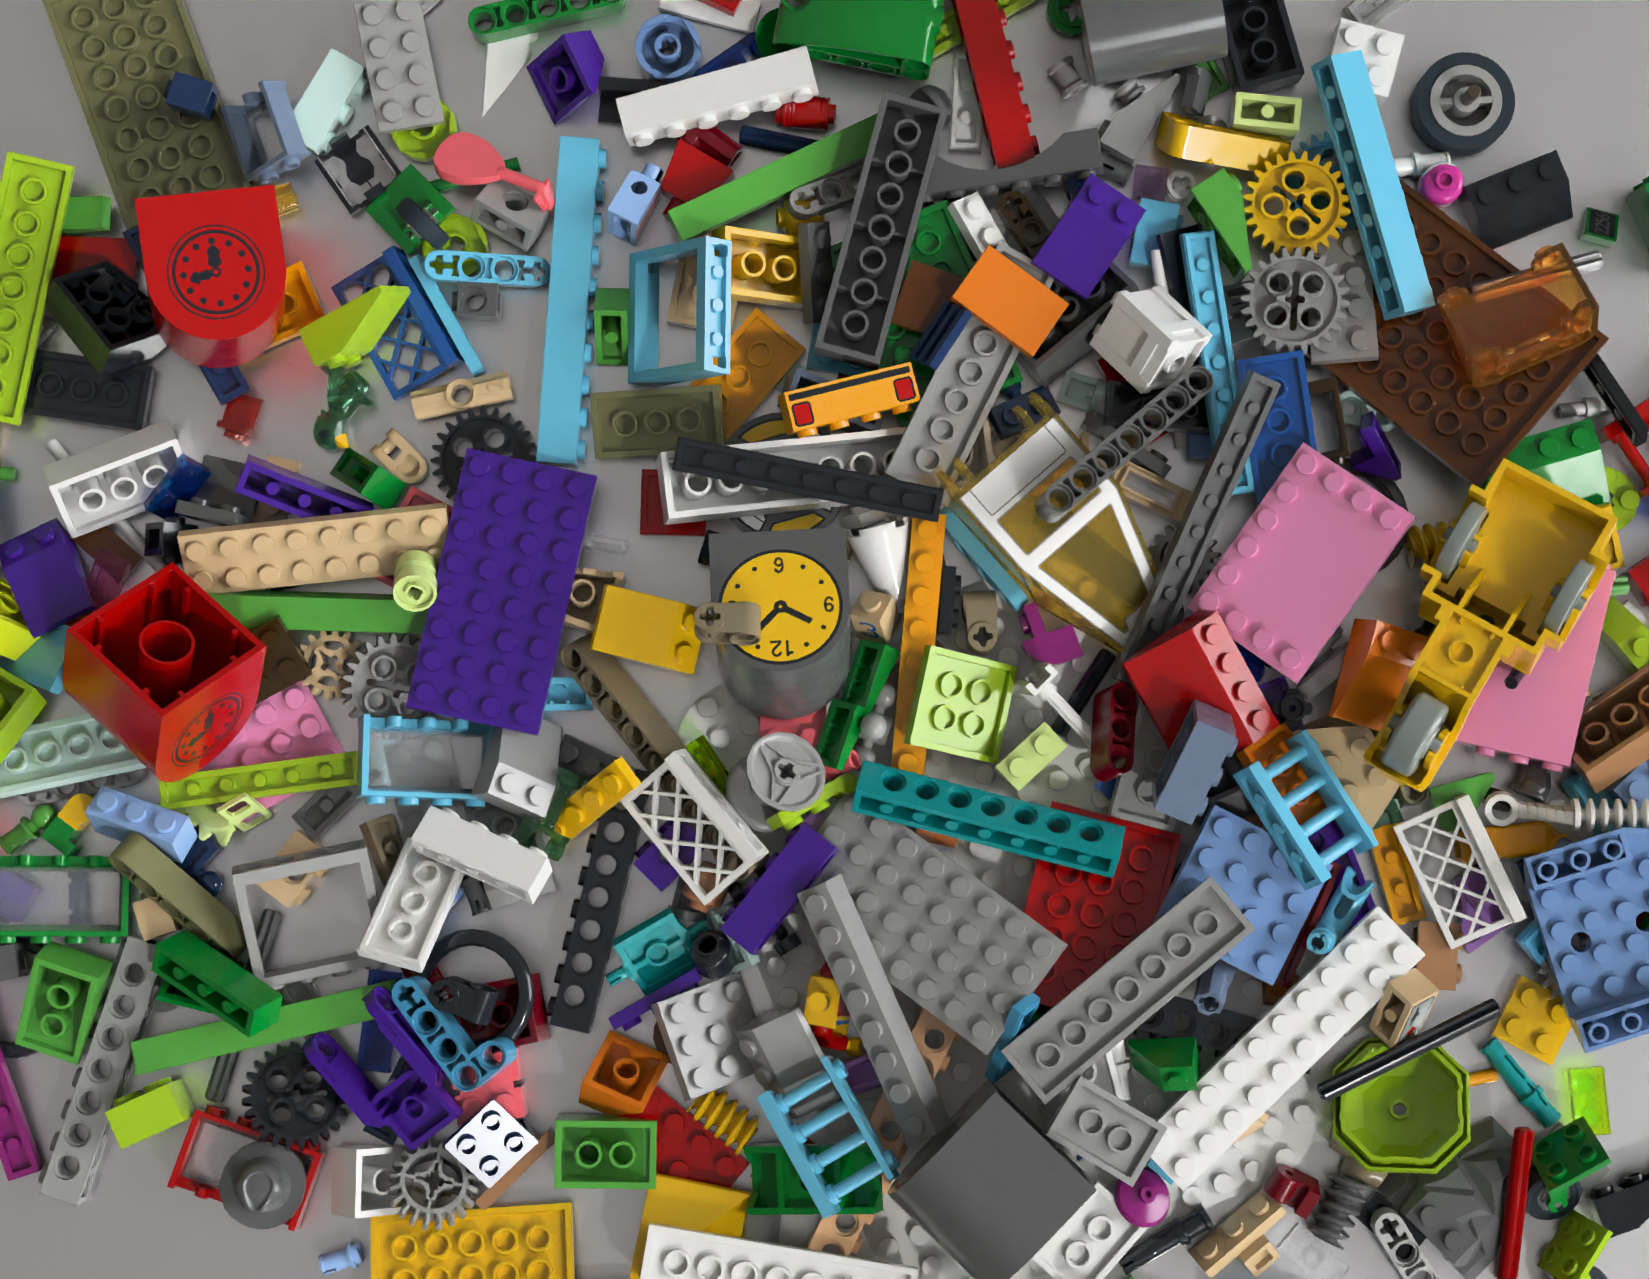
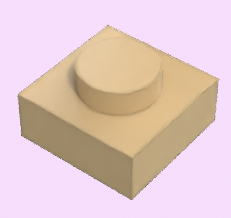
M1261 1235L1238 1255V1258L1255 1278L1281 1257L1264 1235Z

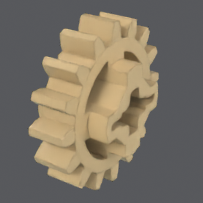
M320 631V638L310 634L308 638L311 644L309 646L301 644L299 648L305 652L304 658L310 668L314 653L316 654V666L313 669L311 668L312 675L306 677L302 682V686L309 687L313 685L312 694L318 696L323 690L324 699L331 700L333 692L336 693L339 699H343L345 693H342L340 688L349 686V681L343 679L341 674H349L348 666L345 663L353 659L354 663L357 662L358 659L353 651H358L363 643L360 640L352 643L353 634L350 632H346L343 637H341V631H332V635H329L327 631ZM339 642L345 646L337 650H331L326 643ZM326 655L339 659L335 663L339 673L326 669L329 665ZM330 677L334 678L339 685L326 686L320 682Z

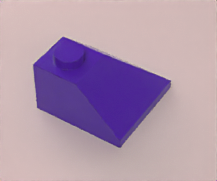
M591 30L561 35L526 66L554 124H559L597 91L605 58Z

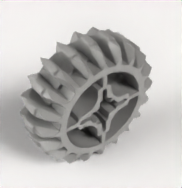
M430 1139L426 1140L424 1149L418 1146L412 1151L413 1155L403 1150L400 1153L403 1162L395 1160L392 1163V1168L396 1172L388 1174V1181L393 1183V1185L388 1187L387 1193L388 1195L396 1196L391 1200V1206L393 1208L403 1206L398 1216L402 1219L411 1214L409 1225L414 1226L418 1219L422 1220V1230L424 1231L428 1229L429 1222H435V1229L439 1231L442 1229V1220H445L452 1227L455 1225L454 1215L464 1219L466 1211L463 1207L473 1208L474 1201L470 1197L478 1195L479 1189L473 1184L477 1183L479 1179L473 1173H470L447 1149H444L443 1139H439L437 1147H432ZM432 1161V1165L427 1171L415 1172L414 1175L409 1174L417 1165ZM442 1163L448 1165L456 1172L460 1183L454 1182V1178L447 1177L443 1173ZM434 1171H436L437 1189L434 1190L433 1197L430 1198L429 1181L433 1179ZM406 1186L412 1187V1191L423 1195L424 1207L417 1204L409 1196ZM452 1194L458 1195L450 1204L441 1208H434L439 1198L451 1197Z

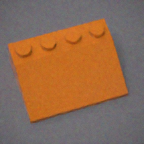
M1355 618L1329 716L1379 732L1390 714L1410 670L1430 637L1379 620Z

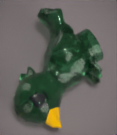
M320 366L323 373L328 376L327 403L329 409L327 412L321 409V415L317 416L313 427L314 440L325 450L349 448L347 439L349 419L362 405L371 408L375 405L372 399L365 395L370 388V384L364 377L352 369L345 375L342 366L334 369H329L328 366Z

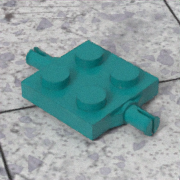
M669 907L612 940L613 946L621 958L622 966L605 974V977L611 987L629 977L639 985L644 995L647 996L695 968L689 956L691 941L699 933L711 929L704 918L686 928L685 925L678 921Z

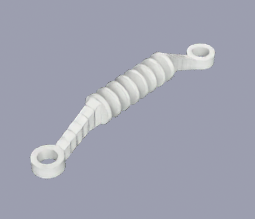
M1497 791L1488 795L1483 806L1484 813L1489 822L1501 827L1513 823L1518 817H1528V819L1571 825L1572 832H1579L1582 822H1585L1588 832H1593L1596 822H1599L1602 832H1607L1610 822H1613L1615 829L1622 827L1623 822H1627L1628 827L1635 828L1637 822H1641L1642 828H1649L1648 799H1643L1640 809H1637L1634 799H1629L1626 809H1623L1620 799H1615L1613 809H1609L1607 799L1602 798L1599 809H1596L1592 798H1588L1585 808H1581L1578 798H1572L1571 805H1563L1562 807L1561 805L1526 803L1515 800L1513 795L1508 792ZM1496 802H1508L1511 806L1508 814L1501 817L1492 813V806Z

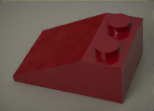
M539 973L531 974L534 987L533 1010L527 1026L514 1041L515 1046L551 1039ZM515 977L483 983L500 991L489 1025L475 1024L454 1015L471 1040L491 1037L501 1031L511 1020L518 999ZM449 990L446 991L448 993V999L453 998V995L449 993Z

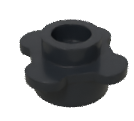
M1295 688L1288 689L1286 696L1281 701H1276L1272 705L1273 713L1280 715L1289 728H1296L1299 725V720L1305 715H1310L1313 710L1312 704L1299 696V691ZM1291 705L1295 706V711L1293 712L1289 709Z

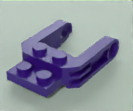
M377 986L362 998V1001L370 1015L379 1024L377 1026L378 1029L409 1063V1066L387 1081L378 1090L328 1033L322 1031L314 1034L304 1042L303 1050L310 1063L364 1125L381 1128L383 1125L390 1126L412 1152L459 1117L463 1110L443 1088L442 1084L446 1080L445 1072L397 1008L392 999L391 992L382 986Z

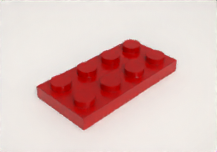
M659 1085L656 1086L643 1113L616 1115L618 1117L657 1120L656 1173L730 1188L750 1164L740 1153L736 1155V1150L733 1147H726L724 1145L725 1141L721 1137L715 1138L714 1131L710 1128L704 1129L705 1124L702 1121L693 1120L694 1115L690 1111L686 1112L687 1109Z

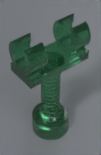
M561 767L556 777L560 788H558L559 791H557L556 797H554L553 803L549 807L546 819L540 824L524 817L523 824L515 836L518 843L529 848L533 844L538 830L551 837L545 846L544 852L549 859L558 862L570 838L556 832L554 826H556L566 801H568V795L573 790L581 789L586 778Z

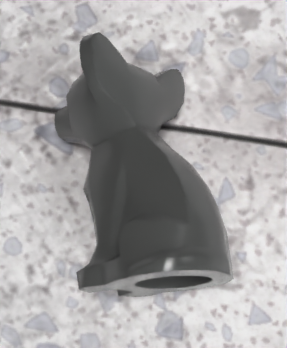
M1529 760L1528 765L1521 764L1518 779L1510 782L1508 787L1520 795L1545 804L1551 787L1550 771L1542 769L1541 762Z

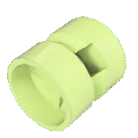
M410 550L403 553L397 559L394 568L393 597L396 603L403 609L412 612L423 611L435 602L437 596L436 576L438 565L432 555L421 550Z

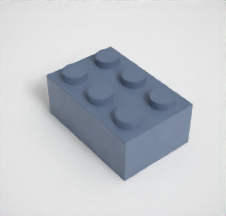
M1194 699L1152 785L1155 810L1192 825L1196 815L1200 817L1203 815L1209 801L1206 795L1211 786L1216 787L1223 774L1221 765L1225 757L1230 758L1237 747L1238 739L1235 738L1236 728H1234L1231 714Z

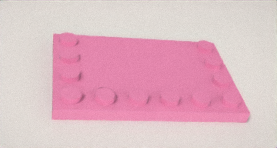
M1303 442L1190 601L1187 608L1193 612L1197 610L1218 611L1234 641L1298 684L1416 517Z

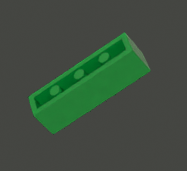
M186 929L156 943L151 971L248 1038L278 1022L283 995Z

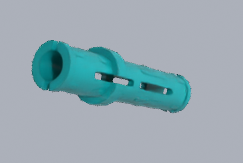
M1496 1037L1491 1038L1481 1046L1479 1051L1520 1098V1104L1523 1107L1527 1106L1545 1129L1551 1127L1561 1118L1562 1115L1543 1094V1088L1531 1081Z

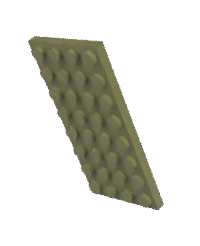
M42 0L127 230L138 225L135 198L252 187L251 181H246L220 109L223 106L219 97L210 122L175 112L165 103V87L169 80H173L175 71L214 83L183 0Z

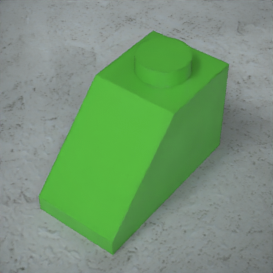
M596 288L594 327L597 365H628L629 288Z
M1486 772L1429 787L1428 798L1425 800L1427 809L1431 810L1453 800L1459 795L1467 793L1477 811L1495 779L1494 772ZM1452 808L1438 815L1435 828L1443 827V830L1446 832L1454 830L1457 819Z

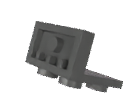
M204 455L194 495L191 497L190 502L178 500L175 513L190 519L220 526L253 523L258 500L235 492L236 483L244 463Z

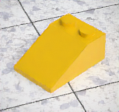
M604 584L589 649L669 671L693 675L701 644L694 631V614L698 607Z

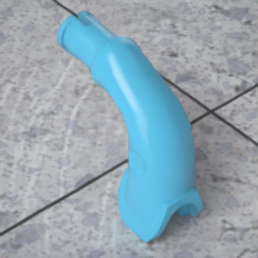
M1348 866L1328 906L1324 909L1317 925L1307 938L1308 949L1310 951L1313 950L1316 954L1330 952L1344 936L1369 893L1378 882L1368 879L1363 886L1356 885L1354 882L1356 871Z

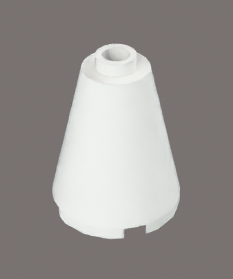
M896 515L886 516L887 519L862 527L861 530L853 532V529H846L847 539L873 590L892 595L896 607L904 605L911 541L910 517L903 516V520L897 521Z

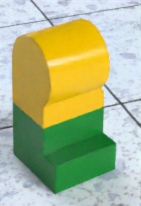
M90 794L74 795L46 828L41 837L63 855L77 856L83 848L77 840L90 824L85 811L95 796Z

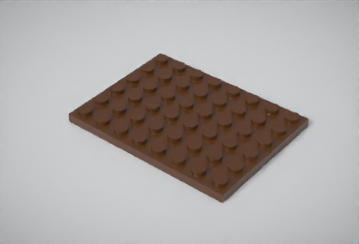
M1399 179L1436 305L1415 314L1384 320L1372 279L1379 359L1318 366L1332 377L1336 376L1337 381L1468 484H1474L1481 488L1497 470L1503 458L1506 459L1605 346L1609 338L1541 286L1478 303L1474 302L1470 290L1472 284L1520 270ZM1299 294L1290 303L1291 331H1295L1297 327L1298 304L1304 303V301L1299 300ZM1282 312L1272 324L1281 325L1284 323L1287 317L1286 314ZM1307 312L1301 317V321L1305 326H1308ZM1307 345L1308 351L1306 356L1311 359L1310 345Z

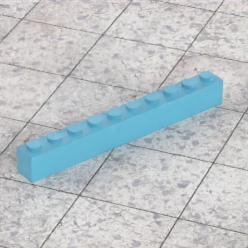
M560 136L536 455L537 463L554 467L579 468V460H585L586 441L581 440V428H587L588 408H583L584 395L590 394L591 376L585 375L586 362L592 363L593 343H588V332L595 328L594 310H590L591 298H595L596 288H598V279L592 278L593 265L599 266L600 246L595 245L596 233L602 232V213H597L598 201H604L605 182L600 181V169H606L607 149H602L599 138Z

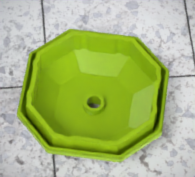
M1365 1038L1332 1069V1077L1390 1049V1047L1380 1038ZM1439 1046L1332 1099V1137L1367 1172L1437 1174L1471 1140L1469 1073ZM1401 1105L1406 1109V1113L1401 1116L1396 1115L1393 1108Z

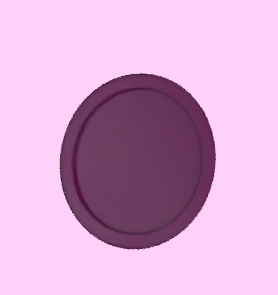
M1144 1167L1133 1187L1120 1179L1116 1182L1114 1190L1115 1203L1120 1214L1129 1223L1138 1227H1152L1159 1224L1165 1218L1170 1207V1194L1166 1183L1156 1172Z

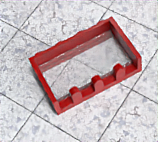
M207 1104L206 1109H195L167 1187L172 1189L181 1187L195 1192L194 1195L202 1199L212 1198L222 1202L219 1188L225 1165L230 1157L241 1147L255 1141H262L260 1136L263 1129L260 1128L252 1131L251 1125L255 1121L254 1119H245L241 1115L238 1116L237 1120L225 1116L227 1110ZM269 1136L263 1141H273V1137ZM309 1141L305 1142L304 1150L301 1152L297 1143H292L290 1148L297 1154L304 1165L306 1174V1191L303 1201L294 1216L284 1223L288 1225V1230L293 1232L300 1229L303 1215L327 1151L319 1149L321 1145L319 1142L317 1148H314Z

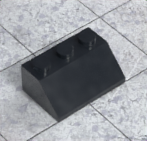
M1557 150L1466 185L1458 197L1472 234L1493 250L1573 218L1569 179Z

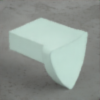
M1067 370L1056 402L1084 411L1086 416L1089 412L1095 414L1104 396L1106 381Z

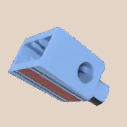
M646 163L641 173L635 170H631L607 209V233L635 247L637 246L660 201L661 184L659 180L663 175L661 168L655 164Z

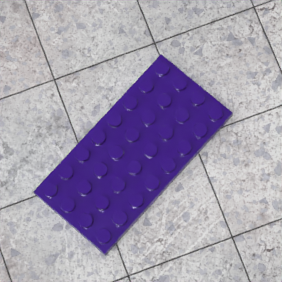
M471 448L466 449L436 576L437 596L435 602L428 610L406 708L539 737L598 477L596 475Z

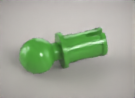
M49 804L36 806L32 811L31 819L23 816L18 825L0 837V846L7 854L13 855L30 840L38 839L40 837L39 829L46 830L58 815L57 811Z

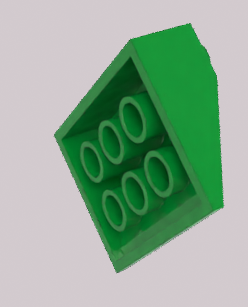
M1592 418L1527 436L1506 458L1593 505L1605 502L1611 503L1602 451ZM1493 475L1487 480V482L1481 487V489L1485 490ZM1462 479L1466 494L1468 495L1471 485Z

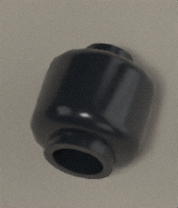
M705 930L696 935L691 941L689 956L698 973L703 977L719 979L729 974L734 968L736 951L727 935L721 931Z

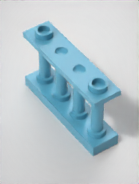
M1307 729L1285 740L1290 751L1263 768L1260 762L1256 761L1233 774V777L1305 891L1330 879L1332 876L1326 866L1353 848L1358 855L1379 845L1374 837L1372 828L1360 815L1319 750L1318 743L1310 736ZM1299 762L1309 779L1281 797L1271 779ZM1314 791H1317L1327 808L1302 825H1299L1290 808ZM1335 819L1345 837L1318 855L1308 837Z
M824 1056L820 1059L826 1070L784 1095L779 1093L777 1095L775 1090H768L756 1097L823 1219L829 1218L842 1210L838 1204L841 1202V1197L884 1172L888 1180L900 1176L896 1169L900 1167V1164L890 1148L885 1150L845 1079L849 1075L844 1064L839 1058L835 1060L833 1056ZM833 1082L842 1100L803 1124H794L788 1114L791 1111L790 1107ZM850 1112L859 1130L818 1155L815 1153L810 1154L805 1145V1142L808 1141L807 1137ZM867 1142L876 1161L836 1185L832 1183L828 1185L822 1175L824 1167Z

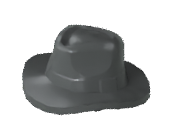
M255 1141L241 1147L228 1160L220 1179L219 1193L224 1209L233 1219L254 1229H270L286 1223L299 1209L306 1191L304 1165L297 1154L291 1149L286 1151L285 1145L280 1143L275 1148L272 1147L273 1141Z

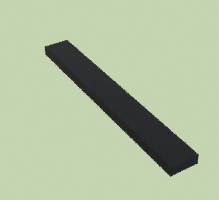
M678 436L672 470L933 522H938L944 489L680 436Z

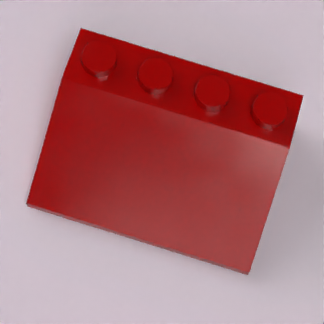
M1197 610L1121 663L1169 750L1194 699L1232 715L1234 728H1236L1235 738L1238 739L1234 753L1255 743L1279 725L1218 611Z

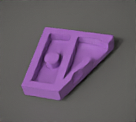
M1478 863L1473 866L1475 868L1480 869ZM1470 870L1463 888L1482 895L1486 884L1484 875ZM1463 874L1452 881L1453 885L1459 887ZM1489 888L1486 897L1495 900V898H1494V896H1493V894H1492V892H1491V890H1490V888ZM1462 892L1457 903V911L1474 917L1480 899ZM1484 901L1478 919L1493 923L1504 918L1498 905ZM1458 916L1460 930L1466 935L1472 921ZM1476 923L1473 931L1484 926ZM1512 923L1463 944L1464 951L1470 954Z

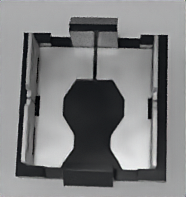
M369 125L359 130V133L352 138L348 136L346 131L329 142L333 151L327 155H322L314 161L351 216H354L370 205L378 196L386 192V188L401 173Z

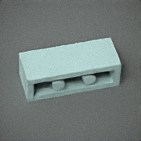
M333 48L327 54L293 110L306 150L311 151L318 158L324 152L328 153L332 149L329 142L337 137L335 134L341 124L345 125L350 120L354 111L352 106L358 96L363 97L369 88L366 67Z

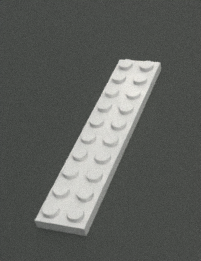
M1375 905L1336 943L1330 952L1326 953L1199 1077L1197 1082L1198 1090L1185 1091L1156 1119V1121L1165 1125L1167 1130L1151 1155L1154 1162L1184 1192L1384 996L1383 992L1389 981L1400 975H1406L1426 954L1379 906Z

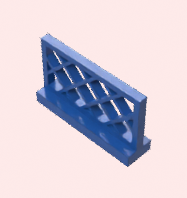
M391 246L382 252L383 255L335 284L331 289L340 305L343 306L349 302L343 290L353 284L364 286L362 294L370 291V288L377 287L371 284L374 271L385 265L390 274L387 286H394L395 283L396 286L409 287L411 293L405 301L403 316L396 315L394 317L401 320L397 339L384 335L381 337V339L396 342L391 361L381 359L378 355L377 349L380 340L373 350L368 353L393 399L398 401L450 368L460 366L465 361L412 269L403 249ZM366 276L365 282L359 281ZM410 311H411L413 317L415 318V320L409 318ZM407 322L419 325L422 331L419 344L403 341ZM426 340L431 348L425 346ZM402 344L417 348L413 367L397 363ZM423 350L434 352L440 365L430 371L419 369ZM384 363L390 365L389 371H387ZM396 367L411 370L409 383L398 390L393 381ZM418 372L424 374L416 379Z

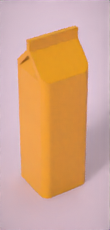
M1544 821L1511 823L1502 827L1496 825L1484 826L1499 859L1532 856L1551 850L1561 837H1567L1566 833H1558ZM1459 829L1457 836L1465 838L1462 829ZM1455 839L1453 844L1455 860L1462 863L1468 862L1472 852L1469 844Z

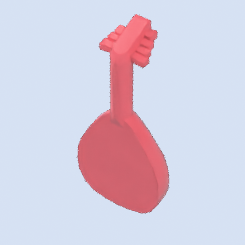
M467 132L452 134L439 145L433 158L435 172L446 182L469 186L503 180L536 193L533 196V201L541 208V211H551L555 206L550 179L546 178L544 182L506 168L504 160L495 148L477 135Z

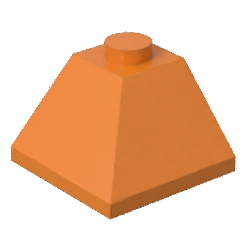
M610 1030L581 1083L578 1102L608 1116L643 1113L670 1058L664 1053Z

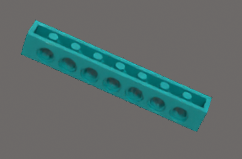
M865 760L851 808L852 812L1110 878L1114 877L1120 859L1126 828L1110 822L1080 816L1075 813L1033 804Z

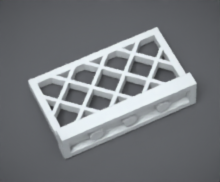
M684 748L673 751L664 759L665 762L620 802L705 906L755 862L760 861L769 851ZM667 770L676 778V792L660 791V779ZM653 784V790L647 789ZM640 794L653 795L652 813L641 812L633 801ZM659 796L675 797L674 816L658 814ZM682 798L694 800L697 804V818L681 816ZM658 819L674 821L673 839H665L657 832ZM680 821L696 823L695 842L679 840ZM703 824L716 827L719 831L718 844L702 842ZM679 845L695 847L694 865H686L678 858ZM701 848L718 849L716 868L700 866ZM724 850L735 851L743 863L735 870L723 869ZM700 871L716 873L715 888L708 894L699 884ZM723 874H730L722 881Z
M1469 794L1459 795L1451 801L1393 826L1451 950L1510 923H1517L1527 918ZM1451 808L1457 819L1453 834L1434 827L1438 815ZM1433 817L1430 826L1421 823L1422 821H1425ZM1414 825L1428 829L1422 848L1408 843L1402 830ZM1460 827L1465 835V838L1457 836ZM1432 831L1451 837L1444 856L1426 850ZM1455 839L1469 844L1472 850L1467 864L1449 858ZM1411 849L1420 851L1417 861ZM1424 853L1443 860L1436 878L1423 874L1419 867ZM1474 858L1476 859L1480 869L1472 866ZM1447 862L1465 868L1459 887L1440 880ZM1470 870L1483 874L1486 884L1482 895L1463 888ZM1425 879L1434 882L1432 890H1430ZM1439 884L1457 890L1451 909L1437 904L1434 899ZM1489 888H1490V890H1491V892H1492V894H1493L1495 900L1486 897ZM1462 892L1480 899L1474 917L1455 911ZM1484 901L1498 905L1504 918L1493 923L1478 919ZM1440 910L1449 913L1446 922ZM1453 914L1472 921L1468 933L1457 939L1453 938L1448 928ZM1476 923L1484 926L1473 931Z

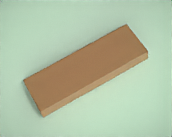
M550 1127L538 1139V1143L490 1189L488 1188L480 1195L475 1203L482 1210H486L555 1143V1131Z

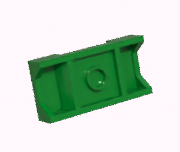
M867 1142L825 1166L822 1175L828 1185L830 1183L836 1185L876 1161V1158ZM753 1143L744 1146V1154L752 1166L753 1192L747 1205V1215L820 1214L782 1143ZM835 1144L805 1145L810 1154L815 1153L818 1155ZM882 1174L841 1197V1202L838 1204L842 1210L836 1214H876L883 1211Z

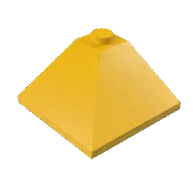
M656 1173V1189L647 1190L629 1279H640L650 1222L741 1237L750 1192Z

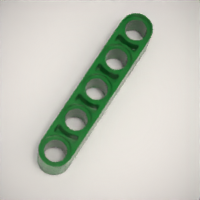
M503 0L474 8L468 16V25L473 37L478 42L490 44L613 15L625 8L627 0H588L587 4L582 8L573 7L571 5L573 0ZM545 5L556 7L555 12L551 15L545 16L539 13L540 9ZM514 12L524 14L523 19L518 23L508 21L509 16ZM488 19L492 21L489 29L481 31L476 28L481 20Z

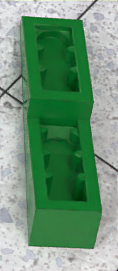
M865 639L859 640L841 700L832 698L816 747V751L819 753L824 766L842 771L861 733L860 722L866 715L871 713L901 651L886 644Z

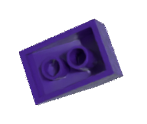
M1091 173L1077 190L1031 264L1086 300L1122 249L1146 210Z
M57 517L0 545L2 569L33 638L95 609L76 543Z

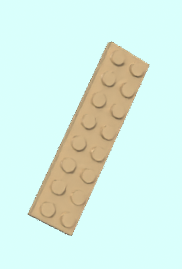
M445 502L183 530L178 532L177 538L185 574L207 593H230L394 575L397 559L403 553L410 550H421L429 553L434 557L439 568L449 518Z

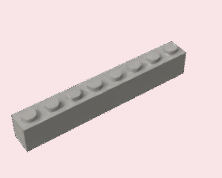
M842 875L834 876L798 893V899L907 1144L911 1145L937 1135L952 1122Z

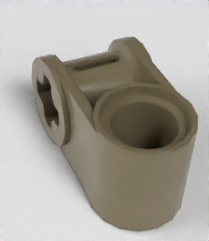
M996 591L962 592V615L965 622L967 647L976 655L988 654L994 648L998 638ZM979 631H983L985 637H990V640H987L984 647L980 646L979 641L973 640Z
M747 601L736 603L706 602L699 605L695 610V636L704 644L751 646L759 643L761 640V607L757 603ZM707 621H714L713 625L707 626Z

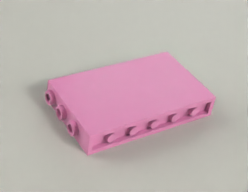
M1608 564L1592 597L1559 651L1557 652L1546 646L1530 675L1525 674L1515 689L1507 688L1504 683L1513 667L1499 660L1474 702L1455 743L1476 747L1475 753L1483 756L1495 757L1496 752L1509 755L1508 761L1528 765L1529 760L1541 762L1542 769L1562 773L1563 768H1571V759L1613 582H1615L1616 571L1610 570V564Z

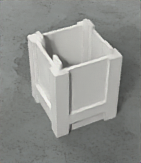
M1155 286L1151 289L1146 288L1143 291L1129 292L1125 290L1116 292L1110 301L1113 305L1102 325L1100 323L1097 324L1089 345L1139 393L1145 394L1154 389L1168 387L1185 371L1191 368L1203 347L1208 344L1212 334L1161 286Z

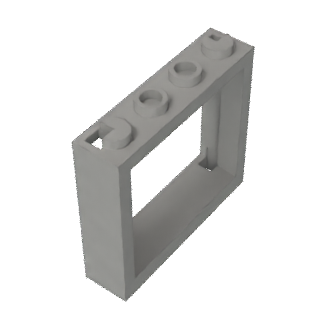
M366 839L232 866V881L252 971L255 977L274 990L283 988L286 983L298 981L299 984H308L318 980L319 976L332 974L333 977H340L351 973L352 969L365 967L367 970H373L385 965L384 962L358 955V952L264 971L246 886L359 862L370 916L372 917L379 898Z

